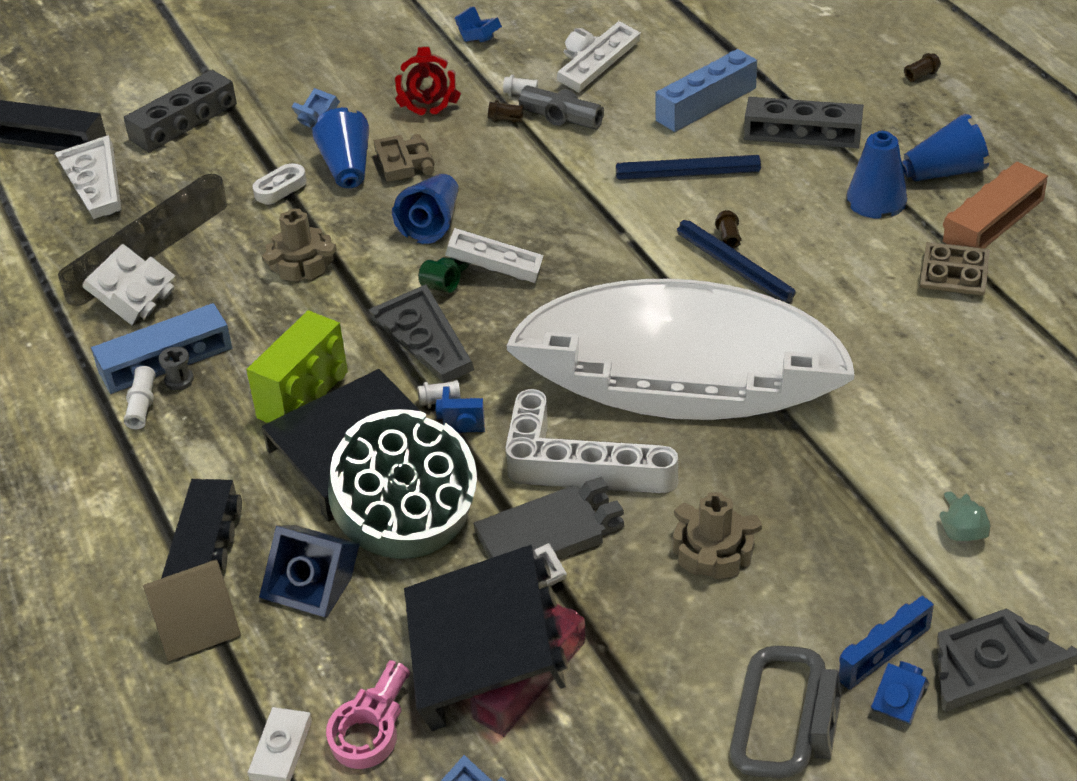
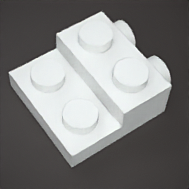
M122 244L85 279L82 287L129 324L133 325L140 317L145 320L156 307L155 302L159 298L164 301L175 287L171 284L175 275L151 256L144 261Z

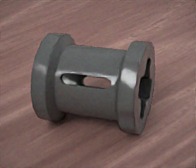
M167 348L159 355V363L166 373L164 382L170 390L186 389L192 385L194 375L187 365L189 355L184 348Z

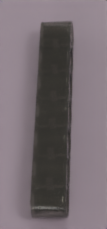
M217 174L201 176L63 267L59 271L58 277L65 301L69 305L79 306L95 298L82 285L85 279L122 244L146 261L150 256L154 258L223 211L228 203L222 177Z

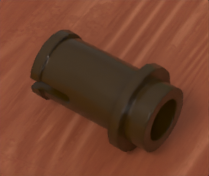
M926 53L922 56V59L904 67V75L908 81L914 82L927 74L937 73L941 67V61L935 53Z
M496 99L495 102L489 103L488 118L493 119V122L505 120L522 123L524 105L500 103Z
M724 210L717 215L715 226L720 231L722 242L734 249L742 241L738 230L739 218L732 211Z

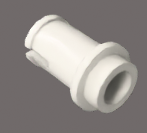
M511 74L510 77L504 78L503 93L508 94L509 97H512V94L521 95V91L526 85L538 88V80L514 78V75Z
M458 380L428 385V382H424L423 386H418L417 392L420 406H427V409H429L431 405L436 404V399H442L444 386H450L451 399H461Z

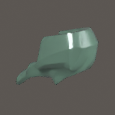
M951 491L945 492L944 496L950 508L948 512L942 511L939 517L947 536L955 541H972L989 537L991 524L985 508L979 506L975 501H971L967 493L962 498H958Z

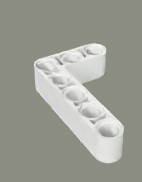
M527 389L517 395L506 443L508 477L513 482L560 487L579 486L581 488L586 481L602 477L608 485V490L668 493L677 487L678 453L671 447L545 438L548 426L545 394L540 390Z

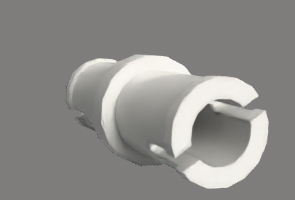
M140 366L135 369L132 387L127 392L126 400L128 407L124 417V424L131 429H141L145 426L147 410L153 402L152 386L156 375L155 371L147 366Z

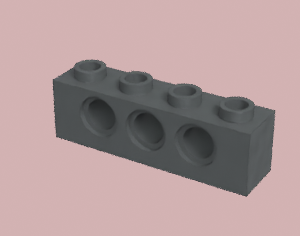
M212 69L125 115L123 118L129 140L149 153L237 105L233 81Z
M748 96L744 121V140L860 148L864 105Z

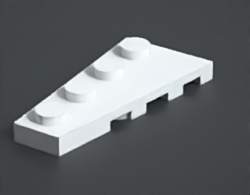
M109 135L55 153L59 163L93 219L109 216L114 212L122 210L113 143Z

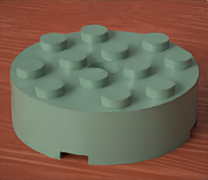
M398 409L372 414L353 425L345 433V437L338 445L336 451H334L328 484L331 512L341 530L353 542L360 543L359 546L367 551L384 557L399 559L425 556L447 545L464 526L476 490V465L473 455L463 438L448 424L442 425L427 418L426 413Z

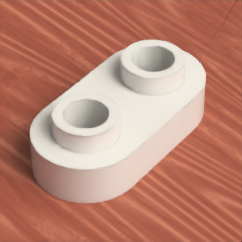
M286 164L258 179L253 184L255 199L260 203L270 205L299 190L306 183L304 167L299 164Z

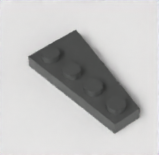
M426 284L369 309L371 318L443 383L474 371L470 357Z

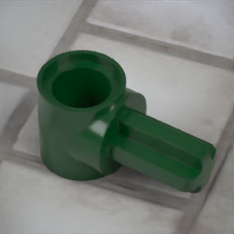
M442 257L437 261L426 260L419 269V283L421 286L426 284L430 289L452 293L459 285L460 273L468 268L471 263L461 262L452 257Z

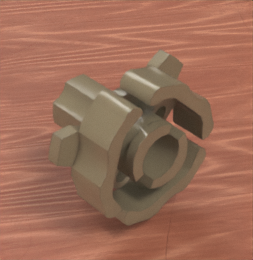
M289 209L287 212L281 213L279 217L281 232L272 237L273 243L265 246L266 253L262 255L263 262L269 265V269L276 272L283 280L298 282L302 278L301 272H305V277L309 280L323 274L329 263L334 260L333 254L337 249L336 244L331 242L330 235H323L320 228L309 227L307 213L302 212L301 209Z
M721 492L708 493L705 498L700 499L698 509L683 503L674 510V516L679 522L673 534V552L679 555L678 564L680 567L694 575H707L715 579H725L737 576L740 566H750L754 547L753 534L762 530V524L757 515L743 517L735 512L732 499L725 497ZM688 539L694 548V552L690 551L683 542ZM739 544L742 546L741 561L739 553H736V548Z

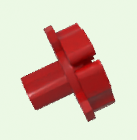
M429 46L418 47L417 55L412 56L400 66L401 71L404 72L409 65L419 63L412 67L407 75V90L404 89L402 84L403 74L400 73L395 77L396 92L398 94L395 100L401 108L406 106L410 111L422 116L426 113L427 108L417 106L413 99L419 103L431 104L443 98L439 105L430 109V113L435 115L446 108L449 102L457 104L461 92L456 89V73L454 70L447 71L450 80L449 87L447 85V76L441 67L445 69L448 66V61L436 54H432ZM432 77V85L424 87V78Z

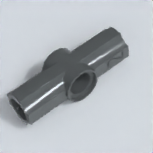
M526 85L522 89L519 98V105H524V110L544 115L554 125H562L566 121L597 130L601 126L604 117V107L578 99L572 91L567 89L554 93Z

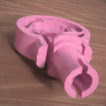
M389 661L374 688L367 689V691L360 689L354 700L344 703L331 715L326 728V737L332 754L341 764L354 769H366L383 762L393 751L397 740L395 722L401 713L400 705L394 700L404 682L410 676L409 669L403 664L398 663L397 668L394 669L396 661ZM356 723H370L377 726L379 733L372 741L375 749L371 751L368 744L356 747L345 742L344 737L347 729ZM337 732H339L338 738L341 743L340 746L336 745Z

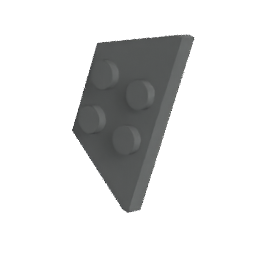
M1007 608L938 632L936 643L942 709L946 712L1076 665L1077 649L1070 646L1066 650L1048 640L1050 633L1036 625L1026 623L1021 616Z

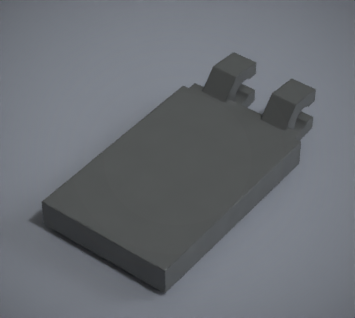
M602 477L586 481L581 488L579 486L574 488L569 486L474 522V530L489 558L528 545H532L535 550L549 543L560 560L603 543L602 535H607L625 527L624 521L621 518V515H624V510L617 500L609 502V498L605 493L608 491V485Z

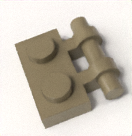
M419 134L413 135L411 140L406 141L403 140L402 135L374 140L375 152L387 182L415 176L414 169L418 168L427 176L434 173V159L428 153L429 147L427 142Z

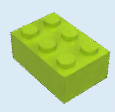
M307 310L246 369L257 419L269 423L326 395L338 381L345 377L348 372L340 322Z

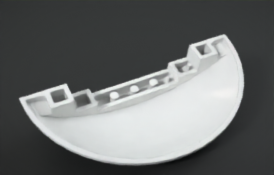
M627 280L571 292L548 302L529 314L514 330L507 344V351L543 377L576 394L615 408L672 419L716 420L741 418L779 411L813 400L854 380L853 363L848 351L826 326L812 316L788 303L761 293L730 285L696 280Z

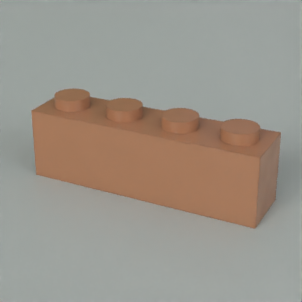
M1015 162L1008 169L1001 171L998 177L989 184L986 183L974 196L967 198L954 212L947 214L943 222V242L949 245L985 249L1044 200L1048 175L1020 162Z

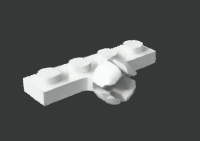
M620 21L599 37H594L592 33L583 28H576L565 41L567 49H564V54L571 61L558 71L557 81L579 93L638 43L641 33Z

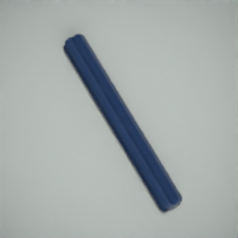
M759 155L621 162L616 164L615 170L618 180L751 173L760 171L761 159Z
M682 220L680 222V226L677 228L678 235L773 298L788 304L792 302L793 297L796 295L794 288L690 220Z

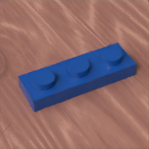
M922 595L910 605L904 604L901 606L895 616L886 623L877 624L873 627L868 636L858 644L849 645L839 658L840 683L851 690L927 632L931 626L934 604Z

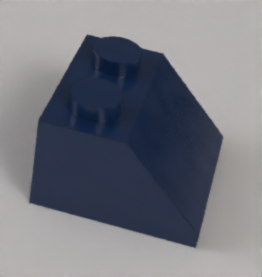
M297 525L276 526L259 598L318 616L328 617L352 579L360 543Z

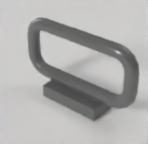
M768 646L754 654L747 667L730 745V759L735 768L743 774L755 777L780 779L795 776L806 768L811 758L812 749L815 758L831 760L842 698L838 670L825 669V662L821 656L812 649L804 647ZM774 661L798 662L807 664L810 667L795 753L790 760L785 762L753 760L746 755L763 668L766 664Z

